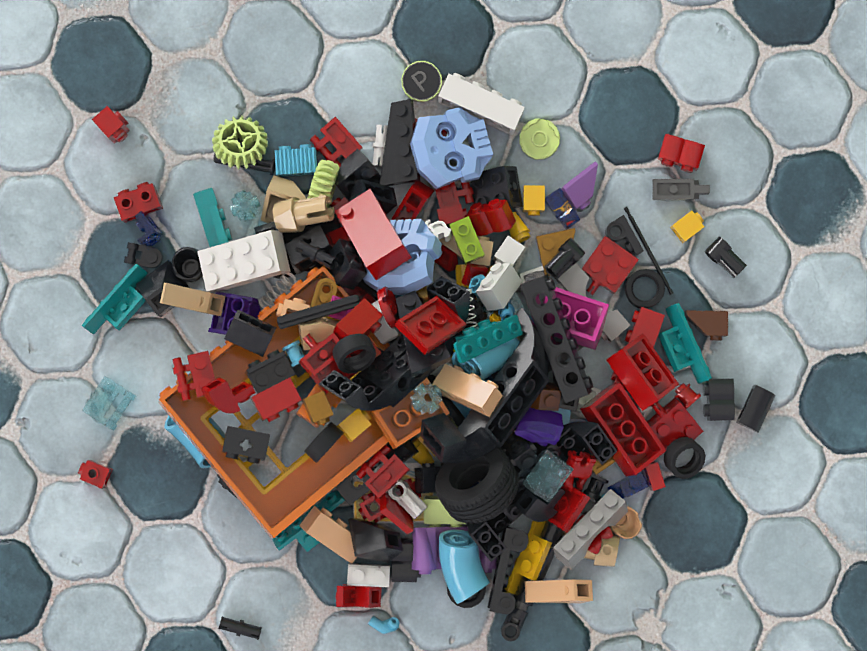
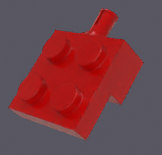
M605 236L582 267V270L593 281L586 291L588 293L591 291L590 294L593 296L599 286L615 294L639 259Z
M309 333L303 340L311 349L308 354L299 360V363L326 395L329 391L321 387L319 383L333 370L345 377L351 374L344 373L338 369L333 358L334 346L340 341L334 333L318 343Z
M673 398L664 407L660 405L659 401L655 405H651L656 414L647 423L665 449L678 438L688 437L694 440L704 432L676 398Z

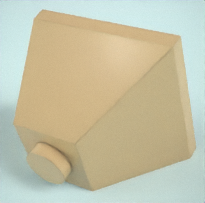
M274 175L266 191L260 221L266 223L274 221L273 207L275 203L297 197L299 200L307 198L293 181Z

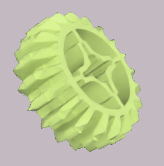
M241 115L240 119L236 120L233 116L232 121L225 119V125L219 124L218 130L214 131L212 143L213 151L216 157L221 159L223 165L228 163L230 168L236 165V168L239 170L241 165H244L247 169L249 163L255 166L256 160L261 161L262 155L266 154L268 138L264 127L259 126L257 120L252 122L251 117L244 120V117ZM238 138H240V142H242V147L238 142Z
M321 160L318 163L308 198L319 197V194H323L332 200L336 188L335 182L340 169L338 164L330 160Z

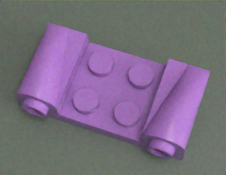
M468 526L414 527L412 532L413 561L411 568L419 570V574H432V570L442 569L439 556V535L447 530L468 531ZM479 548V557L484 572L492 573V569L497 568V557L491 562Z

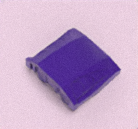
M216 292L218 295L225 296L222 315H213L211 328H209L208 332L226 335L237 310L258 319V313L261 311L258 299Z
M529 408L514 432L516 435L530 442H537L541 446H547L549 443L555 445L559 441L563 430L562 414L550 410Z

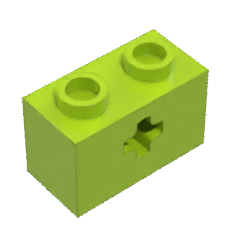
M469 216L449 224L465 265L485 256Z

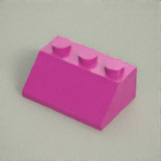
M556 287L554 291L556 297H559L562 301L564 318L567 317L571 325V329H569L571 336L575 337L578 345L596 350L603 332L609 304ZM547 296L545 297V300H544L543 303H547V302H548V297H547ZM547 313V320L550 323H555V316L552 313ZM560 333L554 334V337L563 339Z

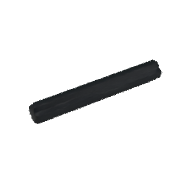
M355 294L279 316L277 318L278 326L280 329L353 309L360 303L359 297Z

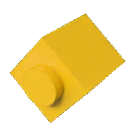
M524 185L523 212H528V216H540V213L545 211V186Z
M690 211L670 228L683 244L705 226L702 224L704 220L700 214Z
M356 409L339 423L337 427L351 442L372 425L369 422L371 417L365 410L360 411Z

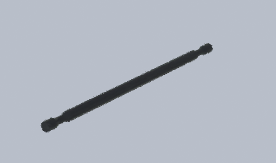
M625 207L624 210L628 214L658 274L663 279L664 285L667 287L669 294H673L633 216L630 214L628 207Z

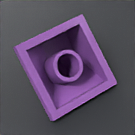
M596 161L565 184L560 191L575 211L578 208L583 210L591 204L590 199L593 197L598 168Z

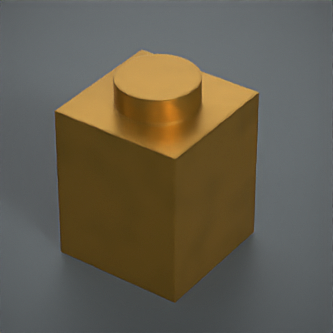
M324 391L302 400L312 424L317 423L320 426L330 422L329 417L334 414Z

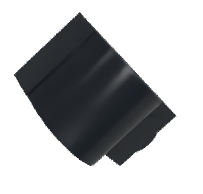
M624 215L606 227L605 236L612 241L619 242L625 238L626 243L624 245L630 254L633 253L634 256H637L644 251ZM611 227H618L621 234L619 237L611 235Z

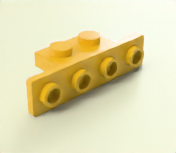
M532 521L531 529L528 533V545L517 557L505 591L515 594L518 591V586L523 576L533 581L537 580L552 545V542L540 538L546 521Z

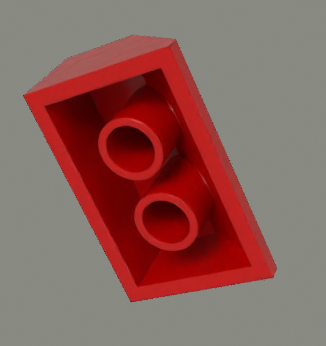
M641 334L606 359L611 369L616 373L623 386L628 390L642 411L659 401L679 385L644 334Z

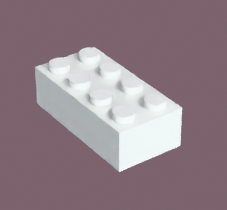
M448 74L439 93L438 103L451 109L462 107L470 115L484 119L485 124L511 136L514 135L525 108L521 106L522 103L513 98L507 100L503 98L502 93L495 90L489 92L483 89L484 86L478 82L473 81L471 84L465 81V77L460 74Z
M269 230L198 251L206 292H220L291 272L283 235L276 230Z

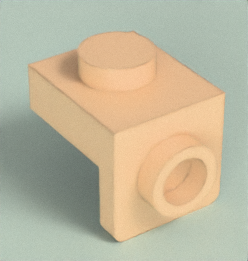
M294 298L293 301L285 299L283 304L279 303L276 316H283L286 314V311L293 313L309 308L310 305H306L305 300Z

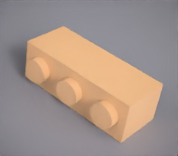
M445 364L432 384L440 395L488 417L491 416L503 396L498 390V385L490 380L485 382L472 372L467 374L456 365L452 367Z
M314 506L299 526L307 534L352 564L357 557L354 554L350 530L346 528L348 524L340 518L334 520L332 518L333 514L323 507L320 510Z

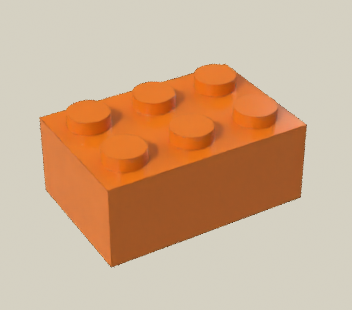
M426 378L396 406H388L375 410L370 414L392 448L395 449L421 432L423 419L442 413L448 415L450 412L428 378Z

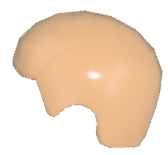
M627 506L628 512L615 526H610V528L620 538L632 539L639 534L642 523L639 520L638 512Z

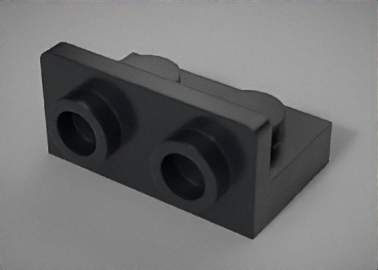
M276 350L267 355V360L260 362L258 359L248 365L249 369L245 373L256 394L295 375L285 351L279 353Z

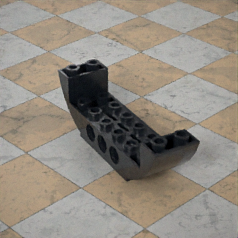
M441 276L427 288L430 298L438 296L466 323L470 307V292ZM462 331L444 342L450 356L454 353L453 344L456 342L455 337L462 334ZM402 334L376 357L368 368L359 372L353 379L350 380L333 370L319 385L354 408L373 411L388 406H396L438 367L412 377Z
M520 308L516 314L523 332L519 336L522 341H520L516 350L507 359L505 365L492 381L498 385V390L503 395L490 417L473 409L469 411L465 420L457 428L467 439L465 446L459 454L444 463L471 461L488 454L496 447L501 448L550 381L547 377L550 368L549 359L536 325L523 308ZM423 441L424 445L434 454L426 442Z
M584 421L563 425L560 439L555 445L549 443L547 446H541L537 442H533L538 449L536 455L540 461L525 472H522L518 466L515 468L519 477V486L511 504L501 514L491 520L478 524H468L469 535L491 562L507 549L498 535L523 514L514 504L526 489L538 494L549 479L558 483L557 476L565 469V464L569 457L568 451L577 452V456H580V452H587L594 456L601 465L617 452L598 423Z

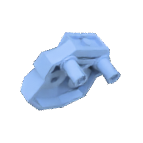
M462 107L446 110L444 115L420 117L417 120L410 146L417 172L437 190L458 180L465 183L480 178L483 169L493 156L484 119L474 117L462 109ZM446 130L448 132V136H443L441 134V131ZM466 137L468 139L469 146L462 144ZM454 160L456 166H451L449 161Z
M422 219L390 220L412 258L378 280H375L366 268L367 274L363 280L367 285L376 291L386 286L394 295H405L433 283L434 260L442 255V243Z

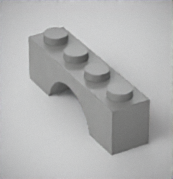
M575 263L556 280L558 282L556 286L587 297L586 286L590 278ZM618 310L607 312L601 338L604 341L608 339L609 342H612L630 326Z
M610 489L553 547L556 558L572 570L586 556L587 549L594 538L606 527L615 526L628 512L626 501Z

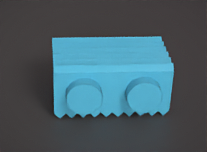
M304 144L299 146L300 149H291V146H280L279 150H274L276 176L314 175L318 166L316 147H312L311 144Z

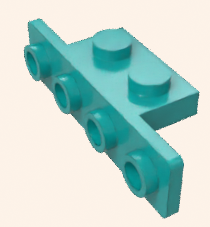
M213 188L194 193L193 196L209 247L230 242L229 240H232L230 229L225 228L223 221L226 220L223 208L219 209Z
M135 264L128 270L123 279L114 286L107 297L100 302L92 314L86 318L82 326L90 333L95 334L105 321L108 320L120 331L146 302L145 298L135 287L148 273L138 264Z
M679 303L666 308L673 328L659 333L658 336L673 371L676 372L690 366L698 384L712 379L709 367L704 361L701 349L697 345L693 331L686 320L684 310Z
M512 315L499 322H490L488 319L478 322L477 327H469L462 330L463 333L455 337L456 342L453 345L459 363H465L522 335L523 332L517 315Z
M335 490L329 493L324 500L317 505H313L308 512L297 518L291 525L272 540L276 548L281 550L294 539H297L307 552L319 544L318 540L307 534L299 525L314 506L320 510L324 507L331 512L342 504L345 499L339 491Z

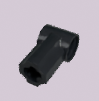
M718 237L704 251L713 262L719 263L733 278L747 266L721 237Z
M572 238L564 242L558 249L559 252L544 266L546 272L555 279H558L585 254V251Z

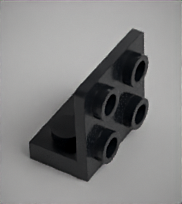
M501 166L484 170L479 179L470 181L474 191V204H488L494 199L507 200L510 208L523 207L516 166Z

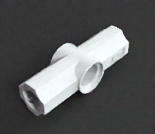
M381 463L377 466L374 472H377L384 464ZM402 479L388 491L390 497L396 500L414 519L428 507L410 488L408 483ZM396 485H401L404 488L402 496H398L395 493Z

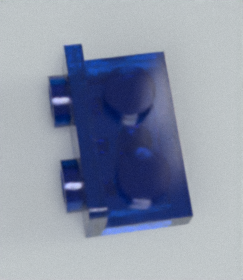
M142 211L135 215L138 220L136 225L146 234L137 241L144 246H153L161 240L159 237L163 233L149 214Z

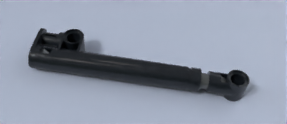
M592 474L587 479L581 492L590 497L594 506L601 498L600 493L604 484H608L609 481ZM574 478L573 487L576 488L579 478ZM582 510L581 513L586 514L588 511ZM548 520L545 523L540 538L552 542V545L536 581H544L555 555L553 547L562 539L565 532ZM524 576L520 581L518 591L514 595L516 599L515 608L512 613L507 614L501 626L503 638L510 642L518 639L528 612H526L527 608L534 604L525 602V581L533 580ZM514 626L516 628L515 635L510 637L505 635V628Z

